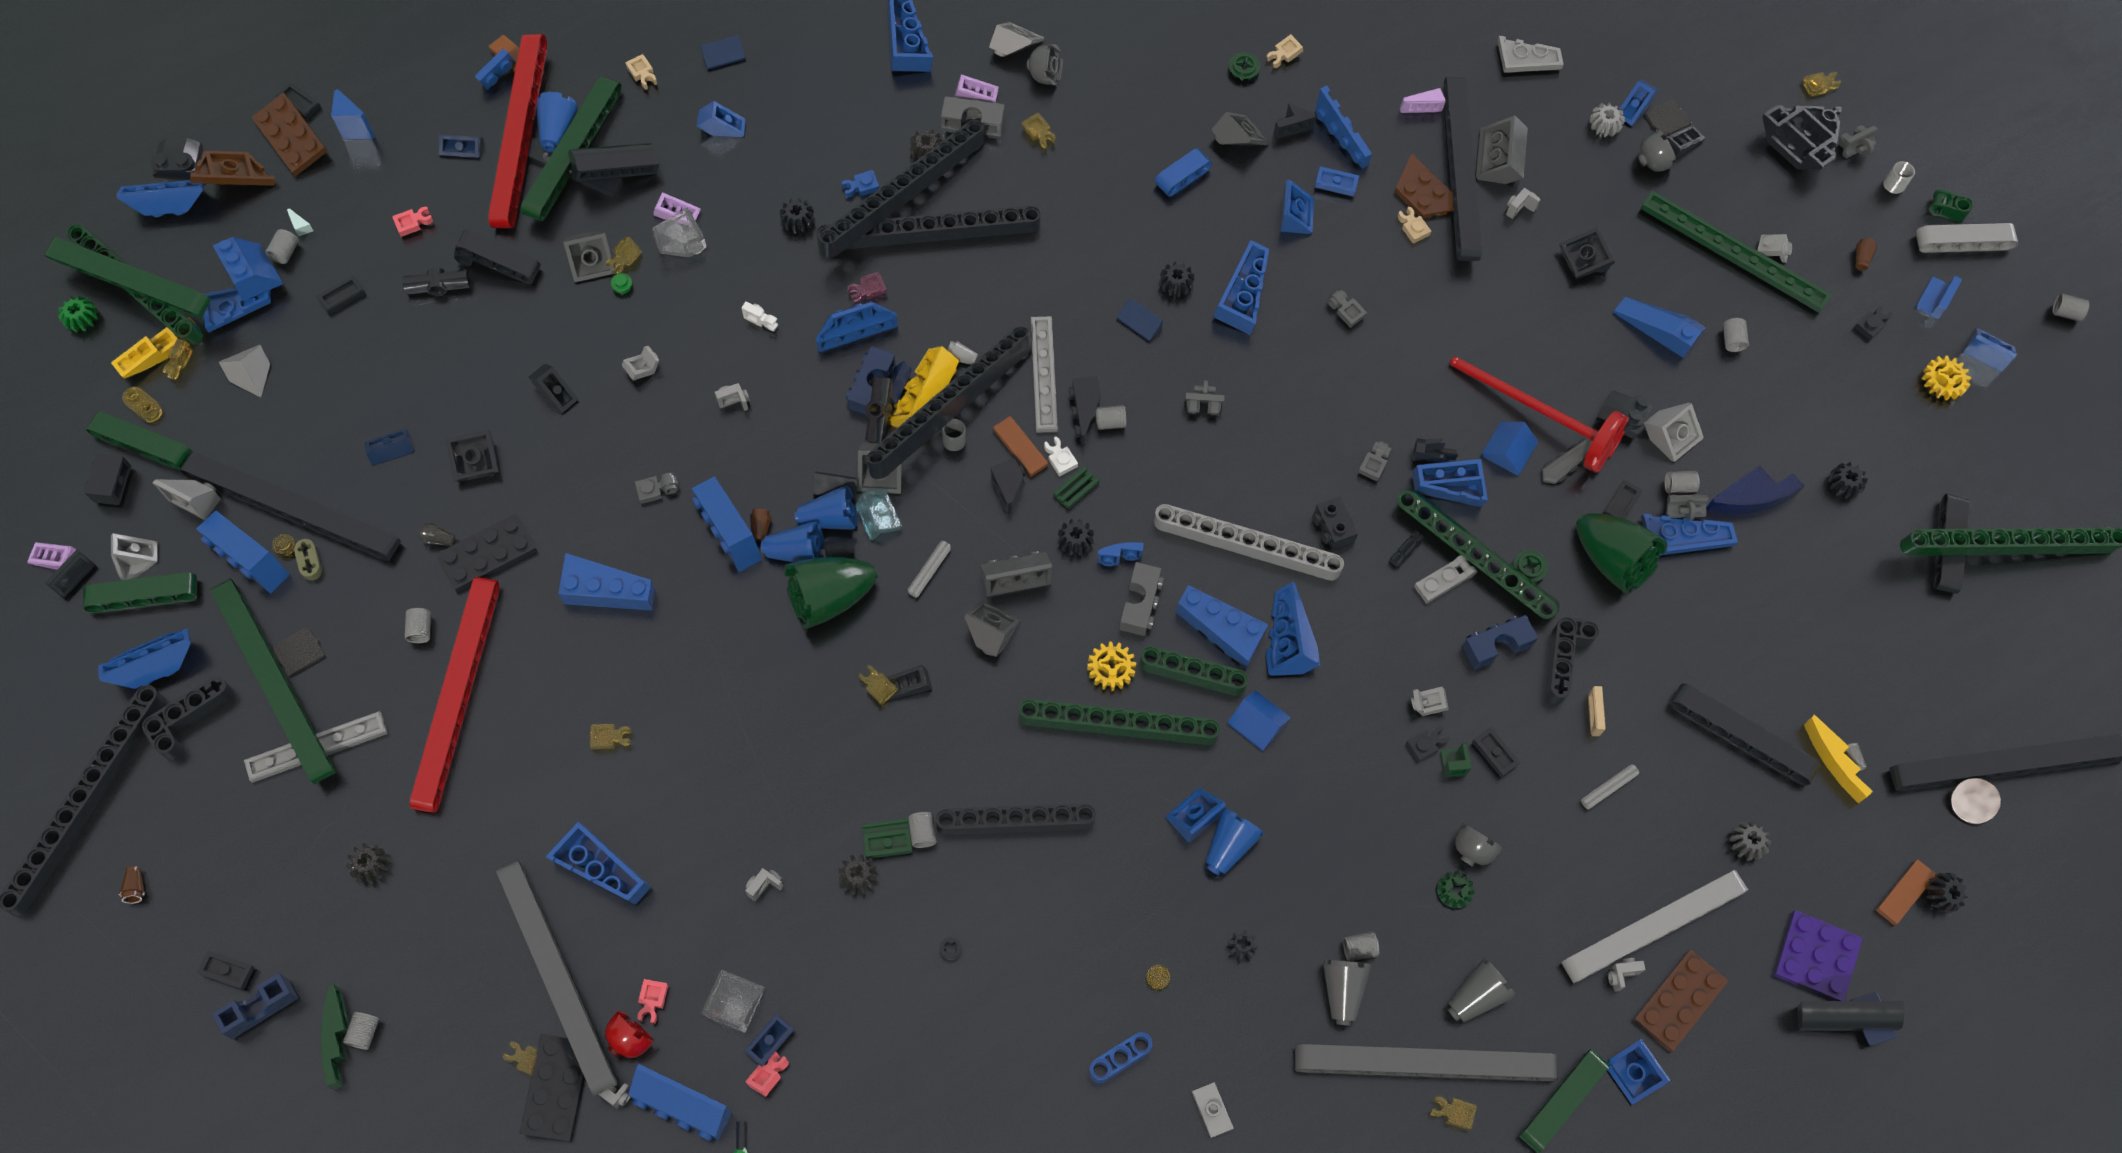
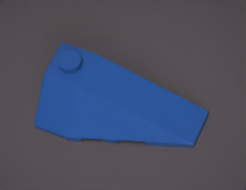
M1624 297L1613 312L1682 358L1685 357L1706 329V327L1689 316L1628 297Z
M1291 582L1275 591L1272 616L1275 617L1273 629H1270L1269 636L1272 637L1271 646L1267 648L1266 652L1268 673L1271 676L1304 674L1320 665L1317 643L1296 584Z

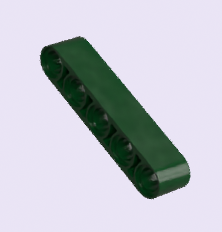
M97 411L85 429L89 434L98 439L177 470H180L192 452L189 447L178 441L101 411Z
M183 572L86 585L83 588V610L90 613H99L191 601L197 598V575Z
M1154 646L1145 647L1141 652L1140 667L1143 671L1233 696L1242 695L1248 684L1247 674L1236 668ZM1152 656L1156 661L1147 662L1145 657ZM1173 662L1177 667L1169 668L1166 664ZM1195 668L1199 673L1191 674L1188 669ZM1217 674L1221 679L1213 680L1210 675ZM1232 680H1239L1243 685L1235 686Z
M1590 1048L1524 1128L1519 1137L1534 1151L1540 1153L1611 1064Z

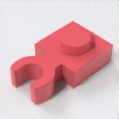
M427 207L420 208L417 213H414L411 209L392 216L401 237L421 230L420 224L428 225L433 222L431 215L424 217L430 213Z
M644 979L638 1000L639 1005H644V1008L639 1011L637 1016L639 1022L643 1021V1017L646 1014H651L650 1023L653 1025L656 1023L657 1014L655 1010L656 1008L663 1009L669 986L667 983Z
M775 1052L766 1065L763 1067L758 1065L745 1081L746 1084L766 1097L781 1077L778 1072L788 1066V1060L783 1056L778 1061L780 1056Z

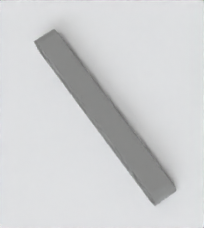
M1168 504L1158 506L1155 511L1154 525L1157 529L1331 581L1339 578L1344 567V561L1339 555ZM1166 515L1169 519L1163 520L1160 516ZM1185 521L1188 522L1190 525L1183 526L1181 522ZM1202 528H1209L1211 531L1204 532ZM1229 534L1232 536V538L1228 539L1223 537L1222 535ZM1250 540L1253 544L1247 545L1243 541ZM1265 546H1270V547H1272L1274 550H1273V551H1268V550H1266L1264 547H1265ZM1291 552L1295 557H1288L1285 553ZM1307 559H1313L1316 563H1309ZM1328 565L1336 566L1337 570L1330 569Z
M1731 871L1562 961L1561 964L1573 984L1737 898L1747 892L1748 888L1737 871Z

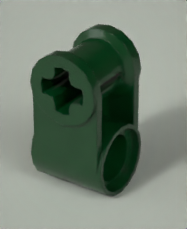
M1938 189L1933 194L1934 201L1929 206V212L1934 216H1940L1959 223L1966 219L1974 203L1966 196H1961L1945 189Z

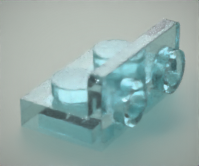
M886 489L863 492L856 502L857 513L861 516L864 529L871 540H875L880 533L897 531L902 526Z

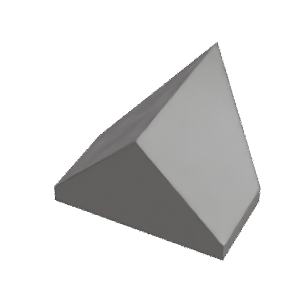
M261 345L219 361L229 382L260 398L262 397L270 362Z
M114 533L111 535V557L120 580L136 579L158 561L157 541Z

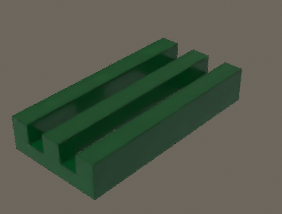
M1084 466L1053 493V496L1069 510L1097 486L1100 480L1097 477L1095 478L1091 471L1088 472ZM1083 475H1085V477H1083L1077 484H1075V485H1074L1070 490H1068L1063 496H1060V495H1062L1068 488H1070L1075 482H1077ZM1088 480L1091 481L1085 488H1083V489H1082L1077 495H1075L1070 501H1068V502L1066 501V499H1068L1073 493H1075V492H1076L1081 486H1083Z

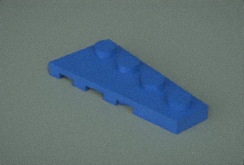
M1643 514L1641 516L1643 527L1667 541L1666 553H1661L1660 555L1736 546L1738 543L1733 523L1711 520H1704L1702 522L1687 520L1686 518L1673 519L1671 516L1653 517L1651 514Z

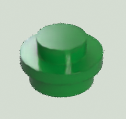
M625 273L616 274L611 279L612 289L620 294L627 293L632 287L631 277Z

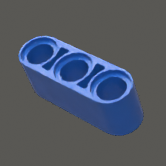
M1195 148L1160 172L1155 178V183L1168 197H1171L1205 174L1210 169L1212 162L1200 149Z
M1139 1032L1096 1058L1089 1068L1090 1079L1097 1084L1105 1083L1145 1058L1152 1048L1151 1037L1144 1032ZM1137 1040H1143L1147 1044V1049L1139 1051L1135 1048L1134 1043ZM1116 1053H1124L1127 1061L1119 1064L1115 1061L1114 1055ZM1098 1065H1102L1106 1068L1107 1074L1099 1077L1094 1073L1093 1069Z

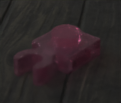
M879 271L859 278V285L850 284L847 286L848 293L852 291L857 292L851 295L853 302L859 301L863 295L870 299L887 292Z

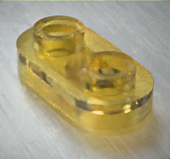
M131 387L124 392L123 402L143 421L154 422L161 417L162 408L141 388Z

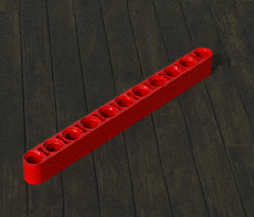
M526 34L521 38L488 215L491 228H514L516 224L537 108L536 102L539 97L548 44L544 34Z
M480 577L473 579L411 794V809L435 813L439 807L499 594L500 585L498 580Z

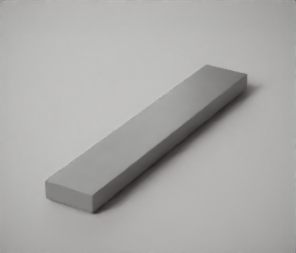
M1052 316L1031 317L1036 433L1057 432Z
M378 711L317 733L316 735L328 756L388 733L382 713ZM290 743L244 760L249 781L252 783L301 765Z

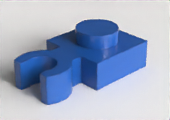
M873 170L854 175V181L845 180L841 182L842 189L850 188L845 191L846 198L854 196L856 192H859L860 196H864L880 188Z

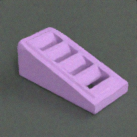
M961 74L954 97L992 103L996 102L999 87ZM987 91L991 92L990 97L987 96Z
M1440 88L1404 97L1400 112H1440L1443 110L1445 98Z
M662 192L653 215L693 227L701 208ZM680 210H685L683 215L679 214ZM688 212H692L690 219L687 218Z
M35 542L27 563L57 570L76 549L71 546Z

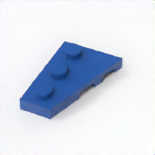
M235 287L203 293L212 299L204 313L205 328L209 333L270 304V290L245 301H242Z

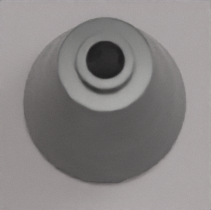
M1484 958L1448 1004L1451 1008L1448 1009V1012L1456 1021L1461 1019L1462 1022H1466L1512 1000L1516 994L1512 988L1508 989L1505 986L1507 985L1505 978Z
M1324 960L1323 965L1331 1018L1336 1019V1024L1351 1026V1021H1356L1371 972V964Z

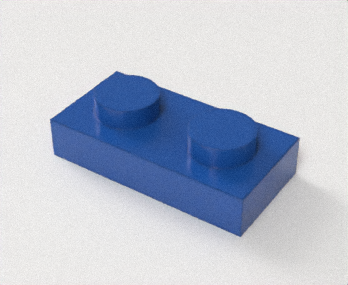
M503 48L475 75V78L488 90L516 62Z
M1320 166L1315 188L1354 197L1359 175Z

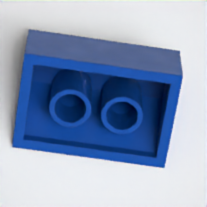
M231 237L213 245L221 264L242 301L283 284L260 243Z

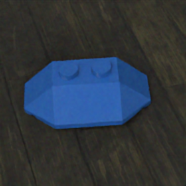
M190 180L121 186L116 196L117 199L144 216L153 215V217H161L169 213L181 215L188 212L206 184L190 183Z
M873 302L856 304L846 310H837L827 317L817 335V350L822 352L898 327L897 315L895 312Z
M186 628L181 631L167 633L111 658L107 663L105 662L98 666V678L102 682L135 689L140 686L149 685L161 677L174 674L180 669L191 644L189 630Z

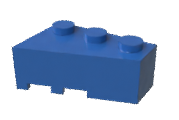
M1481 459L1417 465L1412 471L1414 489L1422 495L1482 507L1488 501Z

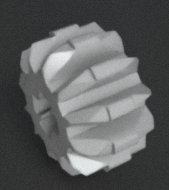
M1610 102L1607 106L1601 103L1599 107L1593 109L1589 119L1591 130H1597L1596 135L1602 133L1604 138L1608 134L1613 137L1621 131L1622 125L1625 122L1623 110H1617L1618 105L1613 107Z

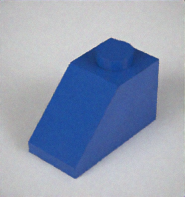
M1638 80L1619 109L1623 110L1625 122L1633 126L1649 107L1659 90L1644 80Z
M712 101L699 109L697 127L712 136L743 137L746 119L716 101Z

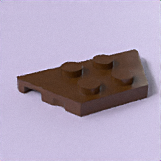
M205 150L201 160L196 164L194 173L190 174V183L275 186V177L273 175L268 176L264 172L265 167L255 161L249 152Z
M1412 154L1399 179L1395 193L1422 219L1430 218L1434 215H1446L1447 212L1453 211L1452 192Z

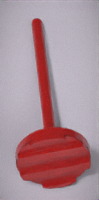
M1452 357L1450 360L1452 367L1592 440L1593 442L1586 454L1583 465L1584 468L1592 472L1601 471L1608 457L1611 458L1625 433L1624 428L1629 421V417L1617 410L1607 418L1600 430L1596 431L1458 357Z

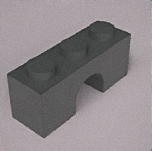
M945 96L941 114V128L958 130L966 120L976 119L983 123L984 134L1001 136L1005 117V105L996 102L990 103L975 99L968 100Z
M1135 563L1130 591L1140 593L1144 600L1137 604L1125 602L1119 630L1145 636L1147 629H1152L1154 617L1150 615L1152 609H1157L1159 597L1155 595L1157 589H1162L1164 577L1160 576L1162 568Z

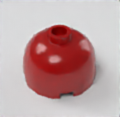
M619 1010L616 1011L606 1025L605 1039L609 1043L607 1049L617 1058L620 1055L626 1058H636L650 1048L654 1043L652 1041L653 1038L636 1021H627L626 1019L629 1016Z

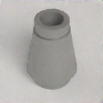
M951 341L947 350L960 363L973 364L978 353L958 341Z

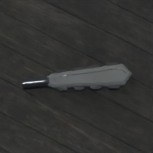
M1584 437L1579 441L1578 445L1573 444L1570 446L1568 452H1562L1557 455L1556 460H1550L1545 463L1542 469V481L1551 484L1564 481L1568 473H1573L1578 468V464L1584 463L1586 454L1593 441Z

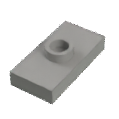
M1215 1082L1192 1091L1210 1139L1234 1129Z

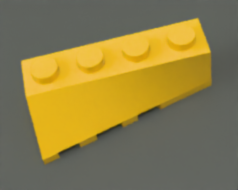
M943 346L929 348L914 371L917 374L916 377L908 381L904 387L907 390L901 400H898L897 404L893 405L896 409L888 418L887 424L898 428L945 388L955 374L959 360Z

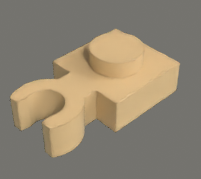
M1290 34L1275 45L1276 51L1267 54V61L1277 59L1273 62V67L1278 68L1282 60L1285 59L1287 62H1290L1302 53L1303 46Z
M643 54L625 62L635 81L641 79L642 87L645 90L648 89L647 81H652L654 85H657L656 77L652 74L654 73L653 68Z
M1411 207L1407 208L1408 216L1399 211L1398 220L1404 223L1402 229L1413 244L1430 236V228L1421 216L1414 217V210Z

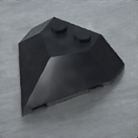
M1776 105L1762 116L1767 142L1796 169L1821 170L1835 159V146L1838 141L1840 125L1839 115L1842 107H1834L1833 109H1825L1824 106L1784 108L1783 105Z

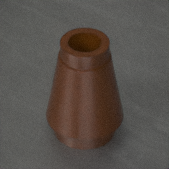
M1862 238L1856 244L1855 267L1857 269H1868L1878 248L1875 240Z
M753 509L752 514H750L751 533L755 542H761L767 534L772 518L769 510Z
M130 866L125 869L119 896L122 902L134 904L142 901L145 891L141 868Z

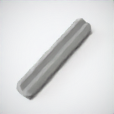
M940 541L909 586L908 593L911 596L917 598L951 550L949 543Z
M1634 764L1629 765L1581 799L1582 805L1586 809L1592 808L1639 774V770Z

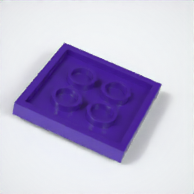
M1794 910L1790 917L1773 976L1830 1000L1845 1001L1863 938Z

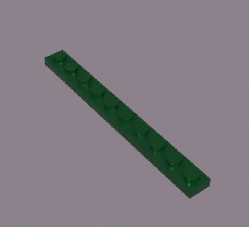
M1653 190L1640 208L1819 313L1832 295Z

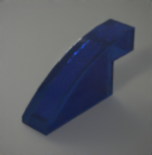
M1759 465L1713 498L1706 509L1710 512L1726 514L1758 512L1788 501L1796 496L1805 485L1793 473L1777 484Z

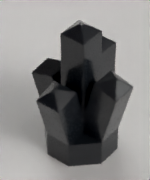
M1417 438L1414 445L1413 461L1445 463L1449 460L1455 461L1458 453L1455 449L1444 448L1445 442L1442 438Z

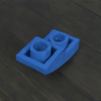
M1127 542L1104 547L1098 551L1097 563H1102L1105 566L1119 565L1120 557L1130 561L1142 559L1144 543Z

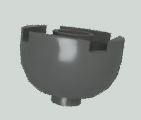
M1041 45L1034 49L1028 59L1027 68L1038 83L1056 85V79H1061L1063 60L1058 56V52H1061L1058 45Z
M1657 130L1644 138L1640 145L1641 154L1638 155L1641 165H1647L1650 170L1655 172H1662L1676 166V163L1672 162L1676 160L1673 149L1668 139L1663 141L1661 135L1664 134L1661 130Z
M1465 823L1461 825L1455 837L1456 848L1463 855L1461 860L1471 866L1474 863L1480 865L1492 863L1504 848Z

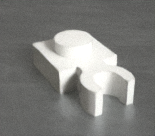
M745 302L742 306L744 319L760 327L764 325L767 329L775 331L778 326L776 317L765 314L763 308L757 304L752 305Z
M1054 437L1056 446L1051 447L1046 441L1044 442V448L1047 453L1052 454L1048 460L1060 477L1077 468L1078 462L1068 447L1061 449L1060 439Z

